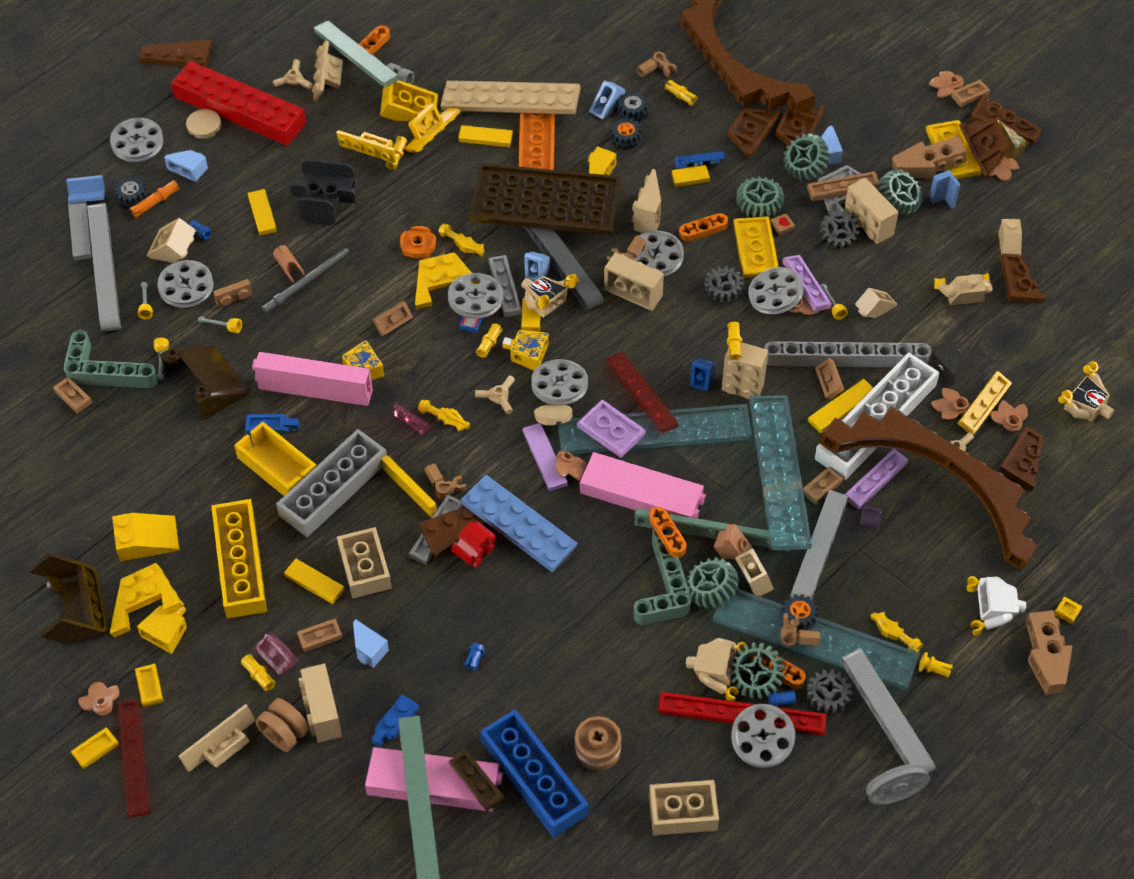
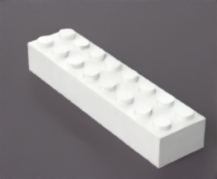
M908 352L842 421L852 428L864 412L880 422L890 407L898 409L908 416L937 385L939 372ZM819 444L816 448L815 460L826 468L830 467L846 480L877 447L857 448L835 454Z

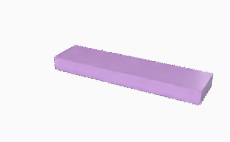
M795 255L783 258L782 263L784 266L794 270L801 277L804 287L803 295L813 311L830 309L831 302L801 256Z
M538 423L522 428L525 439L549 492L568 486L566 478L560 477L555 469L557 464L556 456L542 425Z
M893 449L845 494L848 495L847 502L859 510L908 464L909 459Z

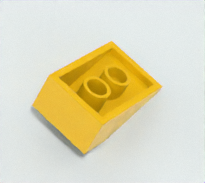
M398 80L383 89L380 116L394 121L411 122L429 104H435L437 108L438 94Z
M142 513L112 516L116 550L120 562L180 551L175 516Z

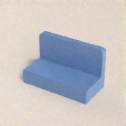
M950 170L933 177L929 196L932 204L945 199L951 208L956 206L960 183Z
M102 175L70 178L66 181L69 203L103 200L105 197Z

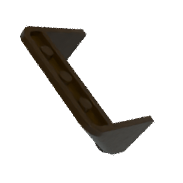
M214 346L170 348L160 354L166 374L186 364L202 384L197 387L194 397L198 403L203 420H206L248 394L246 383Z

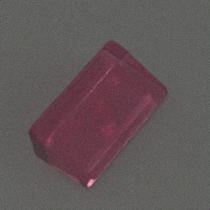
M394 403L395 416L421 435H424L432 427L405 406Z
M266 633L254 647L279 675L299 661L275 634Z

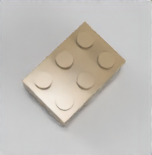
M866 178L848 186L844 210H846L848 215L852 213L853 219L857 218L856 224L860 225V228L876 244L893 236L898 211Z
M615 252L605 266L604 290L653 311L663 296L664 273Z
M742 343L740 345L742 358L733 361L729 359L728 348L724 360L722 391L758 401L765 381L768 350Z
M376 527L337 537L352 598L392 589L390 575Z
M321 664L301 669L302 677L298 678L311 735H316L318 743L342 737L326 665Z
M714 780L650 785L649 800L653 835L718 831L719 816Z

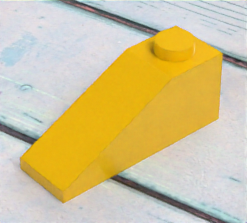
M597 147L594 152L590 153L588 162H590L589 173L610 175L616 166V153Z

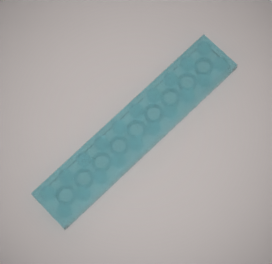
M750 396L749 404L771 550L811 549L812 542L788 396Z
M747 404L624 414L646 430V434L631 449L752 439ZM571 418L570 421L562 424L561 421L558 422L561 451L571 454L610 451L577 427V423L582 418Z
M740 589L735 590V596H729L730 601L725 600L723 606L719 604L713 616V622L841 668H844L841 657L860 648L883 683L906 691L920 655L916 651L819 617L812 630L809 628L810 631L820 632L819 646L798 643L792 646H785L782 644L780 631L783 628L781 619L782 604Z

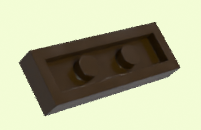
M467 749L449 760V765L486 812L504 800L502 793Z

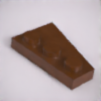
M1003 253L1000 259L1008 300L1044 303L1046 298L1037 289L1038 284L1036 281L1031 279L1030 271L1022 257L1018 254Z
M1027 426L999 470L1028 489L1033 490L1043 436Z

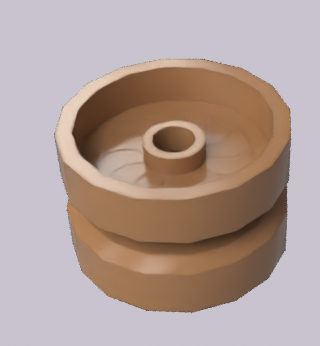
M276 698L268 707L269 712L264 711L255 722L259 730L272 744L285 752H289L297 743L296 738L301 739L310 729L306 720L292 705L280 698Z
M600 716L591 717L581 722L575 734V754L580 764L593 771L607 770L616 764L621 752V733L618 726L610 719Z

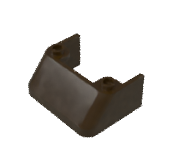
M48 553L29 568V573L45 577L50 591L61 595L65 617H60L41 632V638L70 644L101 636L108 630L99 577L94 567Z

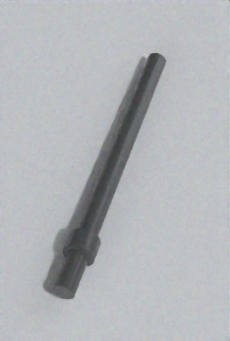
M342 249L281 294L278 293L273 296L271 301L262 306V310L267 313L275 306L283 304L286 298L348 255V249Z

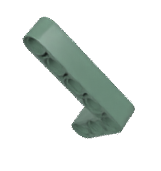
M77 330L72 333L64 363V371L66 377H69L75 384L152 388L157 385V374L152 364L90 361L88 359L91 343L87 332Z
M654 528L652 530V545L667 594L640 599L635 602L633 618L640 625L684 617L689 614L691 608V596L679 557L663 554L664 552H669ZM669 528L662 531L664 535H671Z

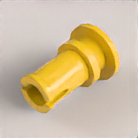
M925 652L919 663V672L926 669L928 673L932 671L948 678L952 665L935 660V657L929 658L927 657L928 653Z

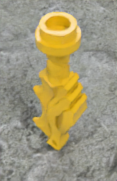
M448 224L440 226L438 231L442 237L448 236L455 240L454 243L464 253H477L483 256L485 252L484 243L477 244L471 237L455 233Z
M421 400L418 405V410L421 413H432L437 416L438 420H442L444 425L455 426L458 432L464 429L467 430L470 427V423L464 421L458 411L453 408L438 409L431 406L428 400Z
M885 612L871 614L870 618L876 622L881 635L895 641L901 640L908 645V651L917 654L923 646L918 638L912 639L903 633L904 629L898 626V622L887 619Z

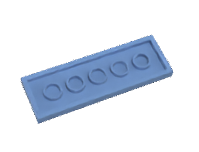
M485 475L461 499L462 505L552 573L577 547L578 543L488 475Z

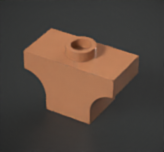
M735 524L728 525L726 531H719L714 545L715 550L722 559L736 560L735 557L753 549Z

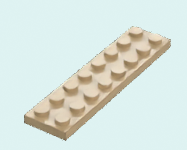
M447 81L441 102V110L445 111L447 108L460 109V111L575 114L581 88L580 84Z

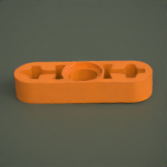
M376 27L358 45L373 55L389 40L390 33L388 27ZM369 42H375V43H376L375 45H372V46L368 45Z
M717 213L683 224L679 228V238L684 242H690L724 231L727 228L728 218L722 213ZM705 225L708 229L701 230L699 226Z
M652 508L649 513V521L671 556L682 557L686 552V541L664 508ZM655 515L662 516L661 521ZM669 528L673 531V534L664 535L662 531ZM674 539H675V544H676L678 547L681 546V549L678 550V548H674V542H673Z
M755 656L751 657V663L754 661ZM763 656V666L773 670L772 661L769 663L770 659ZM783 659L779 665L785 666L782 673L785 675L787 673V676L778 679L793 689L801 688L805 682L804 671ZM799 676V679H796V681L792 680V677Z

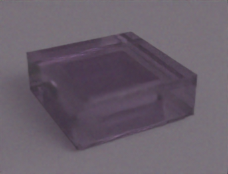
M862 505L860 526L880 528L882 508Z

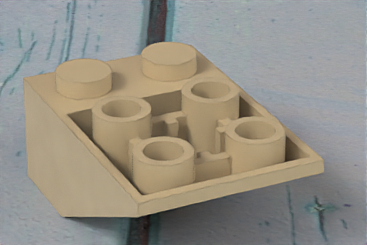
M652 169L650 175L646 176L645 186L640 189L639 199L634 201L632 211H634L632 217L634 230L642 233L657 230L660 224L661 197L655 169Z

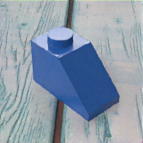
M700 358L693 361L690 386L708 392L716 376L717 364Z

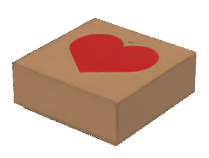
M787 214L771 219L770 224L779 236L795 230V224Z

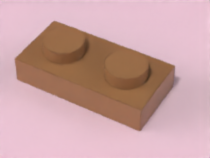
M978 80L953 91L951 97L960 107H963L981 99L984 93L989 95L990 90L981 80Z
M248 279L213 291L218 308L252 296Z
M402 301L372 320L380 335L384 336L413 318L405 301Z
M828 358L815 367L825 398L831 400L844 390L833 359Z
M69 377L53 387L54 392L76 413L92 404L91 398Z
M828 467L802 489V494L817 505L828 495L829 490L833 491L843 482V478Z
M336 619L297 632L304 652L343 639Z

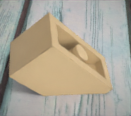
M1002 219L999 229L1001 255L1005 253L1021 256L1022 230L1020 219Z
M868 288L855 303L859 308V313L865 318H877L898 305L887 292Z
M753 549L735 557L756 598L774 589L768 574Z

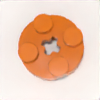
M424 226L411 227V230L404 231L400 237L403 255L412 258H429L436 248L435 235L431 233L429 228ZM418 240L421 241L420 244H415V243H414V242H417Z

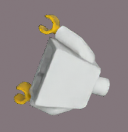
M971 576L967 579V591L975 592L978 589L981 620H984V622L974 620L971 623V628L979 627V629L972 631L973 635H980L984 628L988 630L1010 622L1018 612L1023 613L1025 611L1026 602L1018 600L1017 589L1004 582L1001 578L987 577L978 580L976 577Z

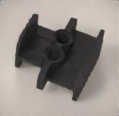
M305 159L302 162V174L299 182H292L290 185L291 195L302 198L299 200L301 218L307 223L333 225L336 221L335 212L338 203H354L356 200L355 191L351 189L355 186L354 169L351 165L345 163Z

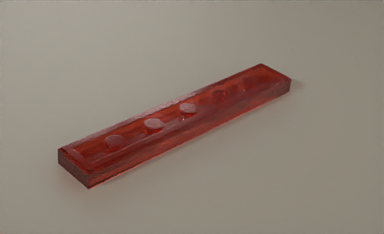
M623 352L606 357L608 366L661 434L678 427L679 422Z
M139 698L118 702L128 816L132 818L149 815L151 813Z

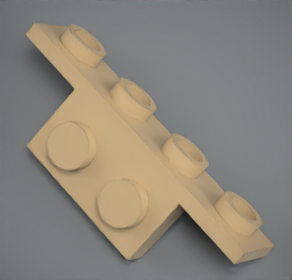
M325 41L322 46H319L316 53L318 55L315 63L317 70L314 74L315 84L312 92H314L313 100L315 101L324 91V84L338 88L341 82L343 60L328 54L329 41Z
M246 704L179 755L188 772L205 759L217 767L250 742L247 736L241 732L255 721Z

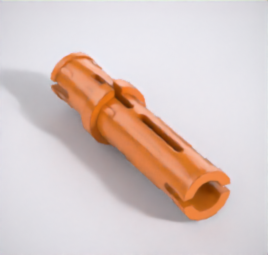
M172 180L164 187L156 189L155 193L130 208L132 215L137 218L162 200H167L168 196L179 190L178 184Z

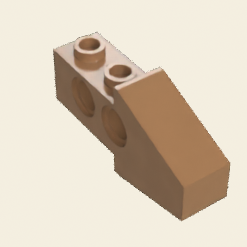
M959 136L928 146L920 142L893 156L892 169L903 170L904 173L909 172V176H914V178H933L937 171H943L965 163L966 149Z
M1054 611L1029 613L1026 625L1033 650L1030 652L1028 662L1046 695L1062 693L1067 681L1072 645L1065 646V639L1059 632L1060 622L1058 618H1055Z

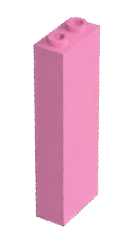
M259 352L257 359L253 361L252 368L255 370V381H257L259 389L364 406L369 405L372 395L370 369Z
M593 452L580 481L581 494L633 510L638 508L650 511L654 507H662L668 514L698 518L700 511L698 507L703 505L706 494H703L704 486L595 452Z
M373 747L365 784L367 795L408 800L402 751ZM425 754L431 804L486 811L449 765L451 757ZM476 761L496 787L501 785L503 772H499V764Z

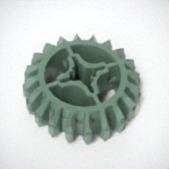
M803 133L802 138L796 136L797 140H791L792 145L786 146L788 151L784 152L786 157L783 158V161L786 163L784 166L790 175L804 181L805 178L810 180L811 176L817 178L818 172L823 174L821 169L827 168L825 163L830 162L828 158L830 152L828 151V145L818 135L814 136L809 133L807 136Z
M897 169L887 172L877 185L878 191L898 211V216L913 214L923 201L922 187L918 186L919 181H915L914 176H909V172L904 173L903 170L898 171Z
M760 176L757 179L752 177L751 180L746 179L744 183H741L740 188L737 190L736 201L738 208L741 209L742 213H746L747 217L750 215L753 218L770 217V215L775 216L781 210L784 203V193L782 187H779V183H774L773 179L768 180L767 177L761 179Z
M708 558L705 563L700 561V565H694V570H690L689 576L685 577L691 602L699 607L704 606L706 609L711 605L714 608L717 604L723 606V602L725 600L730 601L729 596H735V590H738L739 578L737 572L724 559L719 561L715 558L711 561Z
M752 643V649L744 645L745 652L743 653L738 649L737 653L740 657H732L736 664H729V667L735 669L729 672L732 677H735L731 682L732 684H737L736 688L738 691L743 689L742 694L744 696L750 691V698L752 699L755 697V693H757L759 699H762V692H765L767 697H769L770 692L768 690L772 689L776 692L777 689L774 684L781 686L782 682L778 678L785 677L784 673L779 672L784 670L785 666L778 665L783 659L782 657L776 658L778 656L777 650L771 653L772 647L770 645L765 650L763 643H760L759 648L756 647L755 643ZM755 656L752 663L743 665L748 658ZM763 656L772 661L774 670H769V668L763 666ZM759 665L760 670L763 671L758 672L757 675L754 676L755 674L751 670H756ZM741 671L751 675V685L746 684L742 680ZM771 676L767 683L757 686L762 678H769Z

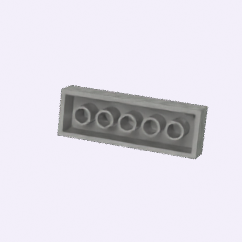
M357 429L276 503L279 517L308 537L383 467L381 459L387 455L386 449Z

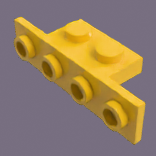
M429 104L408 124L415 139L404 148L405 151L414 153L421 151L424 145L432 141L438 132L444 130L445 126L456 118L461 112L460 109L447 108L440 115L435 104Z
M339 130L336 132L340 146L385 161L398 162L391 140L366 132L360 137Z

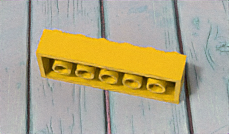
M251 499L211 505L223 605L227 619L267 612Z

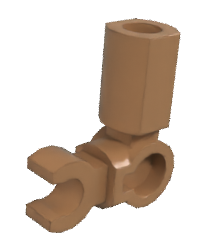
M662 52L655 53L653 59H649L637 67V73L642 78L656 70V68L663 70L666 77H670L669 70L674 73L677 70V67L669 63Z
M636 236L628 247L627 253H619L615 248L612 249V252L625 255L634 260L639 256L647 242L642 237Z
M435 463L426 466L424 471L435 488V496L438 499L444 500L447 495L454 494L455 491L463 492L466 490V484L458 485V483L462 482V476H457L453 481L446 482Z
M784 613V625L780 631L783 645L792 646L798 643L819 646V631H796V626L799 624L798 614H795L793 620H788L787 613Z

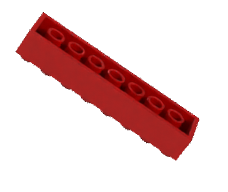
M192 61L171 82L175 98L201 109L212 110L219 117L287 146L306 124L303 108Z

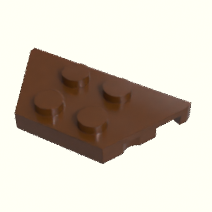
M819 105L817 109H809L799 114H796L793 109L788 107L777 128L776 137L786 145L791 146V140L796 141V136L802 138L803 133L807 136L809 133L814 134L825 106Z
M743 109L728 129L727 136L751 159L780 118L781 111L776 110V113H765V110Z
M992 118L985 121H974L971 124H958L983 175L988 178L1011 148L998 121Z

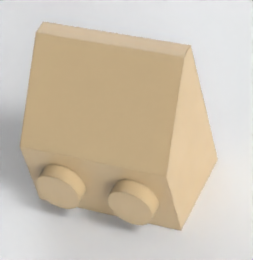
M180 218L159 229L147 257L171 263L184 259L188 253L186 251L188 246L194 240L193 236L196 230Z

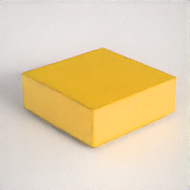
M1064 597L1054 614L1072 624L1080 613L1082 606Z

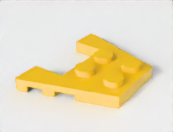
M455 253L419 260L415 300L416 310L432 306L429 291L450 287L454 280L471 273ZM475 280V281H472L471 283H472V284H479L480 282L477 281V280Z
M157 563L121 579L110 634L114 638L130 631L128 614L160 599H162L163 609L167 613L184 606Z

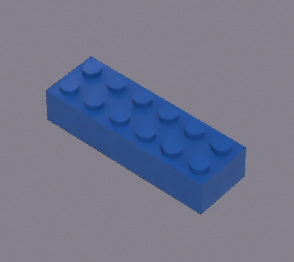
M515 709L480 731L481 743L496 763L499 764V767L553 838L588 816L589 804Z

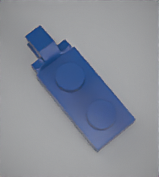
M724 152L676 157L675 166L676 168H686L689 163H692L693 166L703 165L705 161H710V164L720 163V160L725 158Z
M285 414L247 415L245 433L246 435H251L250 431L261 422L267 424L278 434L296 432L300 428L299 419H290Z
M402 694L374 729L376 733L372 737L373 744L380 748L386 739L389 741L395 739L400 733L398 719L414 716L419 709V705Z

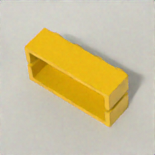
M261 422L250 431L253 447L249 435L244 436L234 445L237 458L283 496L317 467L314 462L264 422Z

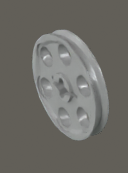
M132 118L123 121L115 127L111 133L110 143L113 152L120 159L129 162H140L152 158L160 151L163 146V135L161 128L154 121L146 118ZM136 125H143L140 129L135 128ZM122 131L127 132L125 135H119ZM151 131L157 132L155 135H149ZM120 144L125 145V147L121 149L117 148V146ZM150 144L155 145L153 148H147ZM139 151L137 155H131V152Z
M659 230L648 231L639 235L647 244L639 256L634 259L635 261L648 262L646 266L657 269L656 266L658 265L665 266L663 270H659L664 273V276L678 270L683 262L684 250L682 243L677 237L671 233ZM649 238H656L657 241H656V242H649L648 239H649ZM672 242L675 245L672 247H668L665 245V243ZM658 248H659V253L655 256V259H654V254H656V252H658ZM670 256H677L678 259H677V260H670L669 257H670Z
M183 260L175 262L166 267L158 278L160 296L167 304L174 307L188 308L196 306L205 301L213 290L212 274L204 264L197 261ZM184 267L189 268L187 272L180 271ZM198 273H205L204 277L196 276ZM168 276L174 277V279L171 281L165 280V278ZM199 287H206L205 291H197ZM169 290L175 291L172 295L165 294ZM186 295L191 296L187 301L182 300V297Z
M775 267L761 272L752 280L748 289L752 306L764 314H780L792 309L801 300L804 292L799 274L785 267ZM778 275V278L770 279L771 276ZM790 278H794V279H795V280H794L793 282H791V283H787V282H786V281H787L788 279H790ZM758 285H764L760 290L755 289ZM790 292H797L794 296H788ZM759 299H766L763 303H757ZM776 302H782L778 307L773 306Z
M481 273L466 274L454 280L448 290L449 305L461 316L475 319L484 318L494 314L503 303V289L501 284L489 275ZM477 280L480 283L472 284L471 282ZM458 287L464 288L463 291H456L455 289ZM488 287H495V288H496V289L493 290V291L487 290ZM489 300H495V301H496L495 304H489V303H487V302H488ZM464 301L465 303L458 305L455 302ZM473 307H479L480 310H479V311H473L472 308H473Z
M556 359L547 361L534 370L531 378L532 390L536 397L552 405L574 403L584 396L588 388L586 371L579 364L569 360ZM565 367L567 370L560 371L558 368ZM542 372L550 373L547 376L541 375ZM579 375L582 378L574 379L573 376ZM539 385L547 386L545 389L538 388ZM573 388H575V389H578L579 391H578V392H571L570 390L573 389ZM555 393H558V394H561L562 396H560V397H553L552 395L555 394Z
M768 704L753 705L743 710L736 718L732 728V744L737 755L747 764L759 768L773 767L783 762L791 753L795 741L794 726L788 715L781 709ZM756 711H764L766 718L762 721L757 720L754 716ZM776 719H783L786 726L778 729L774 726V721ZM742 722L747 723L750 727L746 733L738 730V725ZM761 731H764L766 735H770L766 737L765 741L758 737ZM779 739L787 740L789 743L788 748H778L777 741ZM743 743H750L753 749L750 753L741 751L740 747ZM763 751H768L772 754V759L765 762L760 758V754Z
M903 765L891 769L872 780L866 788V793L873 804H890L904 800L922 790L929 783L930 775L927 773V768L924 765Z

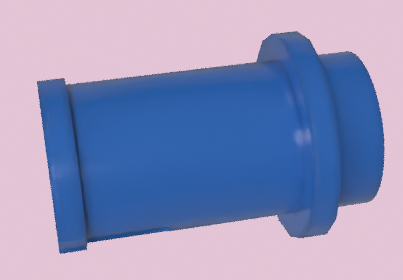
M195 220L189 223L196 230L195 234L199 235L200 239L206 240L211 236V230L208 226H203Z
M473 643L469 647L470 653L464 664L469 670H477L480 658L485 653L484 646L479 643Z
M794 691L772 692L768 697L769 705L775 707L796 703Z

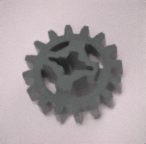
M837 209L835 214L830 211L829 217L824 216V221L820 225L823 227L820 233L824 234L823 240L828 239L827 245L833 243L834 248L840 245V248L843 249L844 244L849 247L851 242L856 241V237L859 235L857 230L860 225L855 224L857 218L852 219V213L846 215V210L840 213L839 209Z
M718 266L717 271L711 269V273H707L704 280L705 291H708V296L713 295L714 300L720 298L721 302L724 299L730 302L731 298L736 300L737 295H741L744 288L743 277H740V272L735 273L734 268L728 270L727 266L724 269Z
M824 669L822 670V675L816 672L814 678L809 679L806 690L808 691L807 699H812V706L818 705V711L824 708L826 714L829 709L836 713L837 708L844 710V706L849 705V698L852 696V691H850L852 685L847 684V677L841 678V672L835 675L833 669H831L830 673H827Z

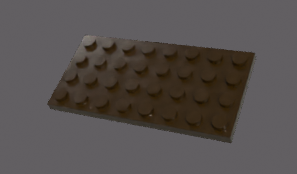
M480 163L469 221L612 235L621 176Z

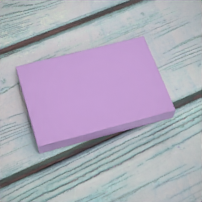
M601 400L577 423L578 428L620 458L646 434L644 428L604 400Z

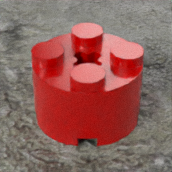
M471 521L459 533L458 537L460 540L458 544L453 543L451 551L470 566L477 568L483 560L482 557L485 554L489 555L494 550L495 545L493 542L496 536L478 521Z

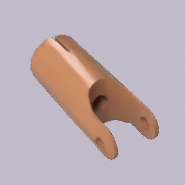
M281 245L274 250L273 256L292 282L294 280L290 274L295 270H300L305 276L303 269L287 246Z

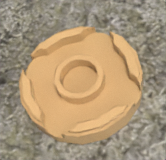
M201 109L193 112L187 118L186 126L189 134L195 135L199 139L213 137L216 134L215 132L221 129V120L216 112L209 109Z
M547 404L538 407L534 411L536 421L544 425H555L559 421H561V424L566 423L573 417L572 408L567 405Z

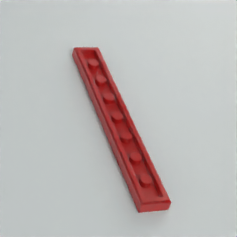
M661 692L658 714L734 724L736 718L743 710L756 704ZM779 708L788 715L793 723L795 732L824 736L826 714ZM759 710L755 712L754 716L757 720L762 721L766 718V713ZM776 719L774 726L782 729L786 726V723L783 719ZM745 722L740 723V725H747V726H749V725H748L747 723H745Z

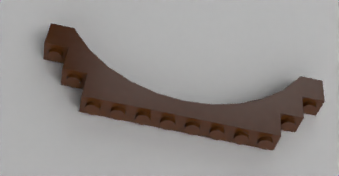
M691 0L690 8L681 11V27L685 28L689 38L694 40L696 47L703 52L704 58L709 60L713 70L718 72L720 79L724 80L728 90L733 92L735 99L743 107L761 101L771 111L788 104L789 108L793 109L796 114L815 107V94L807 84L783 82L765 77L746 68L723 48L716 36L713 25L717 7L722 0Z
M890 407L880 422L873 416L863 412L852 428L844 421L834 418L823 433L819 443L835 454L857 448L883 447L910 452L925 457L946 468L961 479L980 499L990 514L999 534L1004 560L1019 570L1023 569L1038 546L1030 538L1021 534L1031 519V516L1027 515L1025 511L1015 507L1025 489L1020 487L1019 484L1010 481L1001 473L989 468L985 463L973 458L966 451L957 448L950 441L936 435L934 431L928 430L916 420H912L904 415L900 410Z

